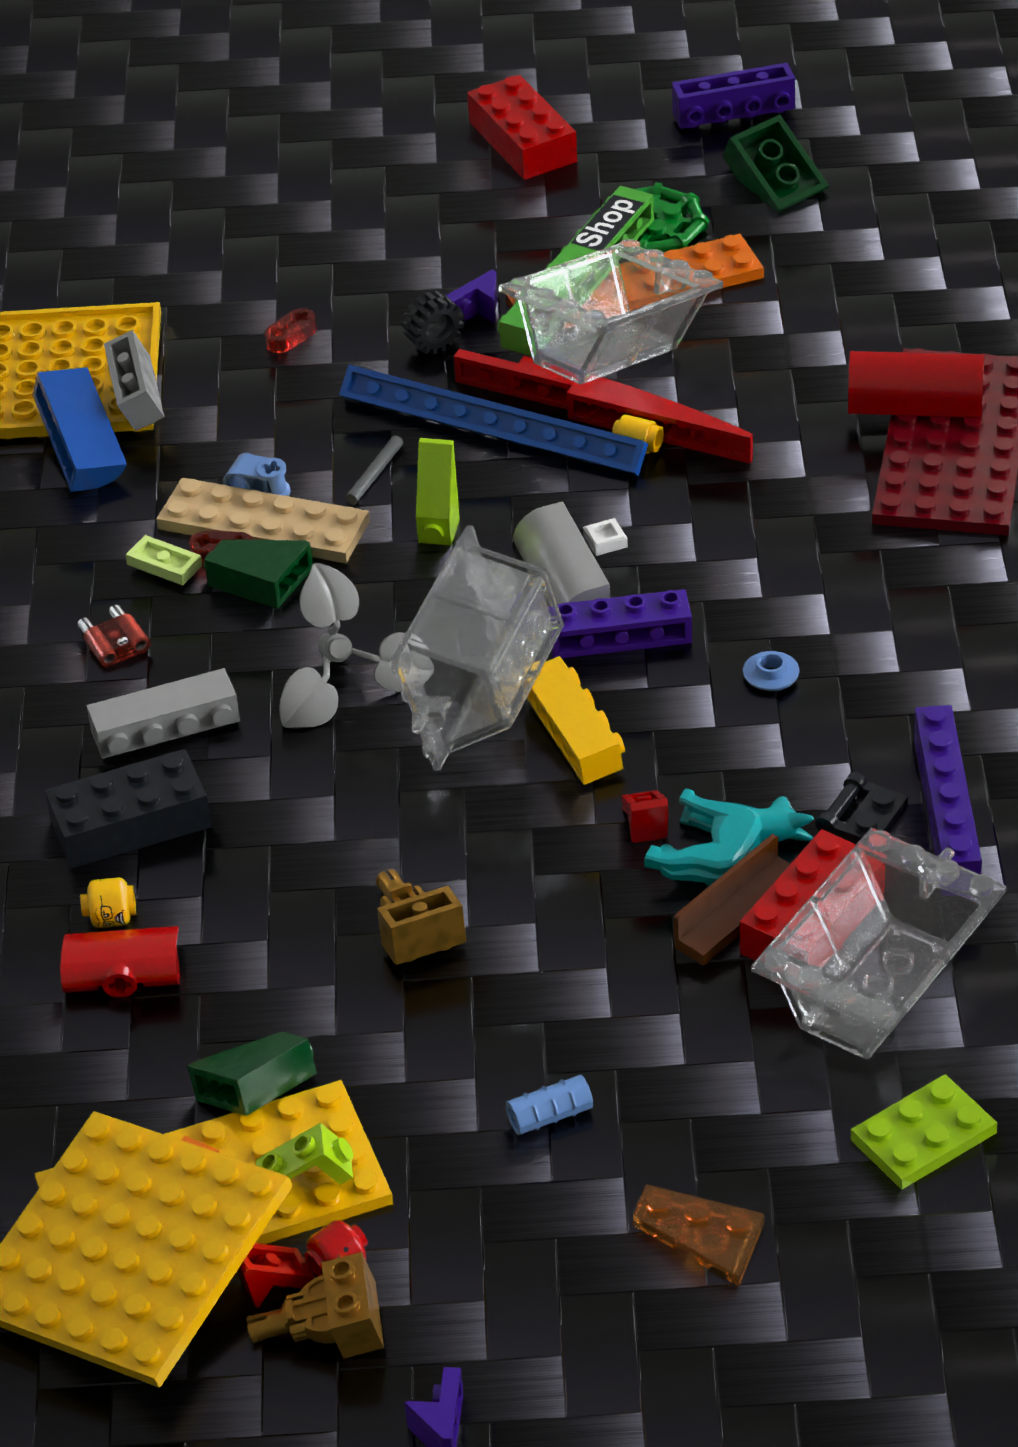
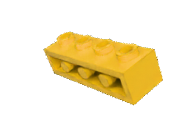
M558 656L521 671L526 699L583 785L623 769L621 754L625 752L624 743L617 732H611L608 719L603 710H596L590 691L587 688H581L579 677L573 667L568 668L562 658Z

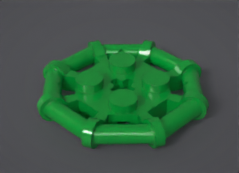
M657 182L654 186L635 189L653 194L654 221L628 250L629 252L639 254V258L688 247V244L700 232L707 230L709 219L703 214L699 205V197L694 193L686 194L664 187L662 183ZM690 213L691 218H683L684 215Z

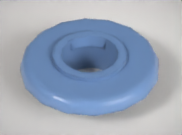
M777 651L755 654L745 662L743 667L744 678L751 686L765 691H778L791 686L797 680L800 672L799 665L793 657ZM771 667H773V668H777V669L769 670V669H766V668H771Z

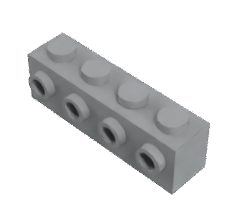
M225 668L86 705L91 733L102 759L240 721L237 695Z

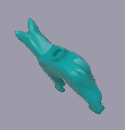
M685 788L679 798V804L685 805L679 823L711 833L713 842L692 845L679 850L674 849L669 844H663L661 847L651 845L644 858V867L660 870L663 876L672 880L703 882L710 886L771 834L778 837V842L787 839L804 842L811 841L813 836L800 827L812 822L814 817L808 814L796 813L789 799L785 796L778 797L768 808H756L738 803L703 799L695 795L693 790Z

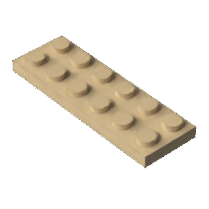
M181 478L156 520L160 530L220 541L305 540L310 542L313 558L347 563L370 522L368 510Z

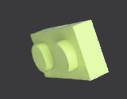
M144 535L125 554L127 565L180 585H184L202 567L201 555Z

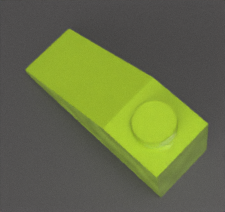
M420 438L418 442L416 498L418 543L451 546L460 521L454 441Z

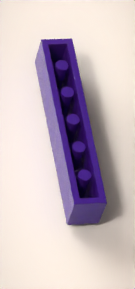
M952 705L915 707L914 742L942 895L980 893L982 858Z

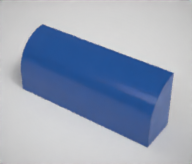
M88 368L37 372L32 395L70 491L100 488L117 479L125 470L127 463Z

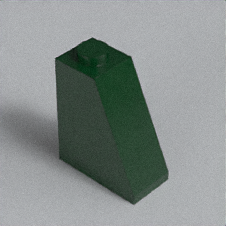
M221 540L204 559L208 586L276 609L283 604L310 573L313 565L310 542L305 540Z
M284 1031L187 1065L196 1101L245 1116L317 1074L313 1059L314 1052L308 1038Z

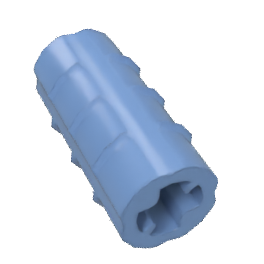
M582 1075L567 1080L561 1079L556 1084L547 1087L542 1086L539 1090L528 1094L523 1093V1096L506 1101L507 1115L517 1135L534 1129L539 1130L540 1127L550 1123L556 1124L561 1119L569 1116L575 1117L576 1114L593 1108L592 1094Z

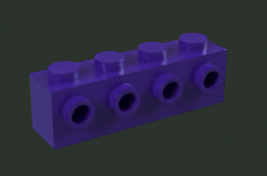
M788 63L672 82V113L680 129L695 128L698 125L710 123H724L727 120L752 118L756 115L781 113L785 110L795 109V77Z
M686 589L546 605L547 629L553 658L558 656L569 658L693 643L692 615Z

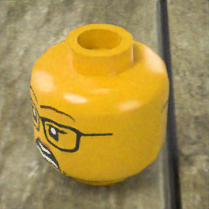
M122 877L92 880L88 885L87 894L80 895L82 916H90L91 923L95 928L125 926L129 923L131 916L136 915L133 885L127 886L125 879Z

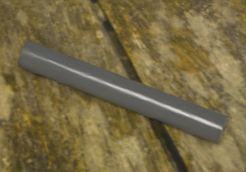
M392 436L347 493L345 498L349 504H357L403 445V440L399 436Z

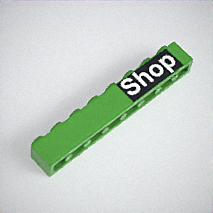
M620 185L611 196L607 197L602 207L592 214L586 225L577 231L569 244L562 248L560 254L553 262L547 265L545 271L537 280L531 283L529 289L500 318L498 333H500L501 348L531 357L537 356L654 221L653 194Z

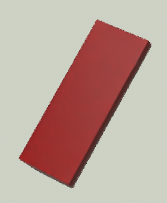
M850 351L848 414L982 417L984 355Z

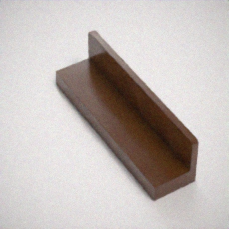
M771 834L675 914L674 945L677 950L704 966L740 936V920L790 865V863L778 857V837Z

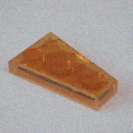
M646 1184L633 1213V1225L672 1248L681 1247L695 1255L696 1262L708 1269L712 1265L726 1273L727 1280L739 1286L763 1228L764 1213Z

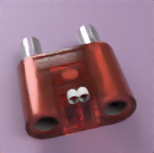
M114 605L115 608L112 606L109 609L113 619L93 626L88 618L78 621V626L84 633V642L103 667H110L143 654L151 646L150 639L133 616L125 614L119 605Z

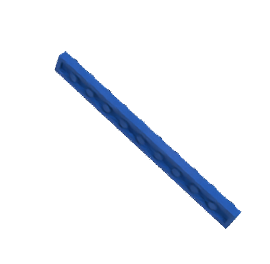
M349 364L339 396L345 399L639 476L648 443L642 440Z

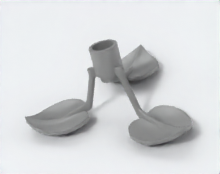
M320 563L312 565L300 595L301 613L306 621L316 627L324 628L332 623L333 627L329 628L328 632L323 634L318 641V650L323 656L321 659L323 663V676L321 677L314 668L303 667L295 671L285 683L280 699L279 715L281 725L286 728L316 727L328 722L334 716L338 708V692L334 686L326 683L330 677L331 661L343 662L350 655H355L378 662L374 670L375 681L381 687L394 692L408 691L422 685L433 674L435 668L424 644L415 636L404 632L393 633L387 636L380 644V656L352 648L351 641L346 636L337 632L340 628L339 620H349L356 615L359 607L358 592L353 583L337 569Z

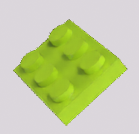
M944 1074L852 1128L851 1141L902 1190L997 1133V1122L953 1080Z

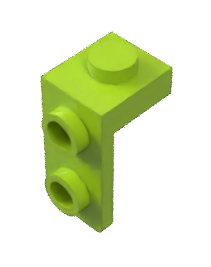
M319 1123L259 1157L256 1160V1166L286 1175L289 1179H292L316 1165L341 1185L353 1178L351 1161L353 1159V1151L344 1138L337 1137L322 1123Z

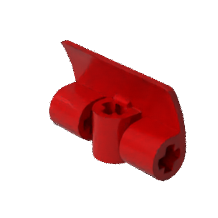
M178 926L65 934L60 962L63 993L98 991L99 986H102L108 995L122 998L133 994L137 989V983H143L144 987L179 985Z

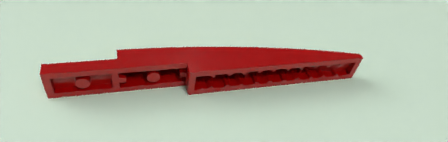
M459 349L454 355L455 379L458 383L567 409L568 419L608 429H613L615 421L617 419L620 420L625 414L655 421L658 426H662L664 429L662 441L664 443L749 464L753 461L752 433L655 394L580 370L523 356L519 363L462 349Z

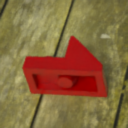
M658 790L621 795L622 808L628 814L630 836L633 843L668 837V799Z
M259 1243L254 1244L237 1270L240 1281L255 1308L260 1307L273 1285L282 1288H303L314 1278L298 1248Z

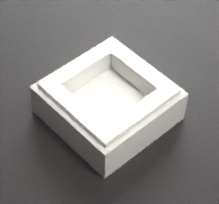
M615 518L583 527V536L596 556L628 547L627 537Z

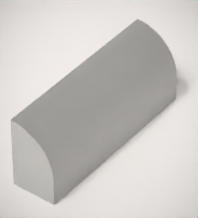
M563 501L537 508L528 513L518 523L514 531L513 542L548 605L610 598V584Z

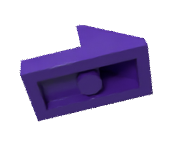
M493 269L446 295L462 310L461 312L464 314L462 322L480 314L492 323H496L498 289L497 274Z
M443 1368L442 1383L434 1384L432 1402H405L407 1426L427 1447H457L463 1401L461 1368Z

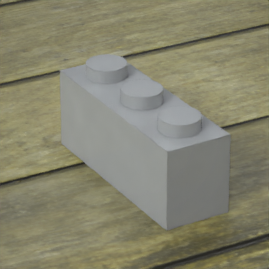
M131 330L104 343L117 406L134 430L137 431L164 418L151 357L134 331Z

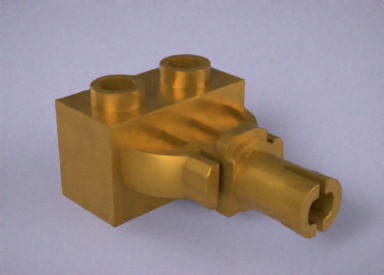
M389 869L388 875L385 871L378 874L376 885L385 895L380 899L381 907L377 908L381 943L395 965L411 962L419 957L438 951H445L453 946L467 942L463 905L449 886L424 892L417 885L414 886V893L412 885L408 882L403 883L399 874L394 869Z
M362 1252L322 1262L323 1275L308 1282L300 1292L287 1295L282 1308L247 1316L248 1332L253 1343L290 1333L295 1342L311 1339L324 1344L336 1343L343 1359L384 1348L376 1281Z

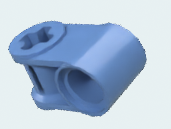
M250 453L239 454L223 478V484L266 493H270L271 490L272 494L289 496L291 493L290 486L284 477L286 473L285 462L278 458H267Z

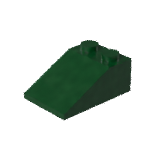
M777 115L730 137L722 156L738 181L776 212L789 208L829 187V184L781 115Z

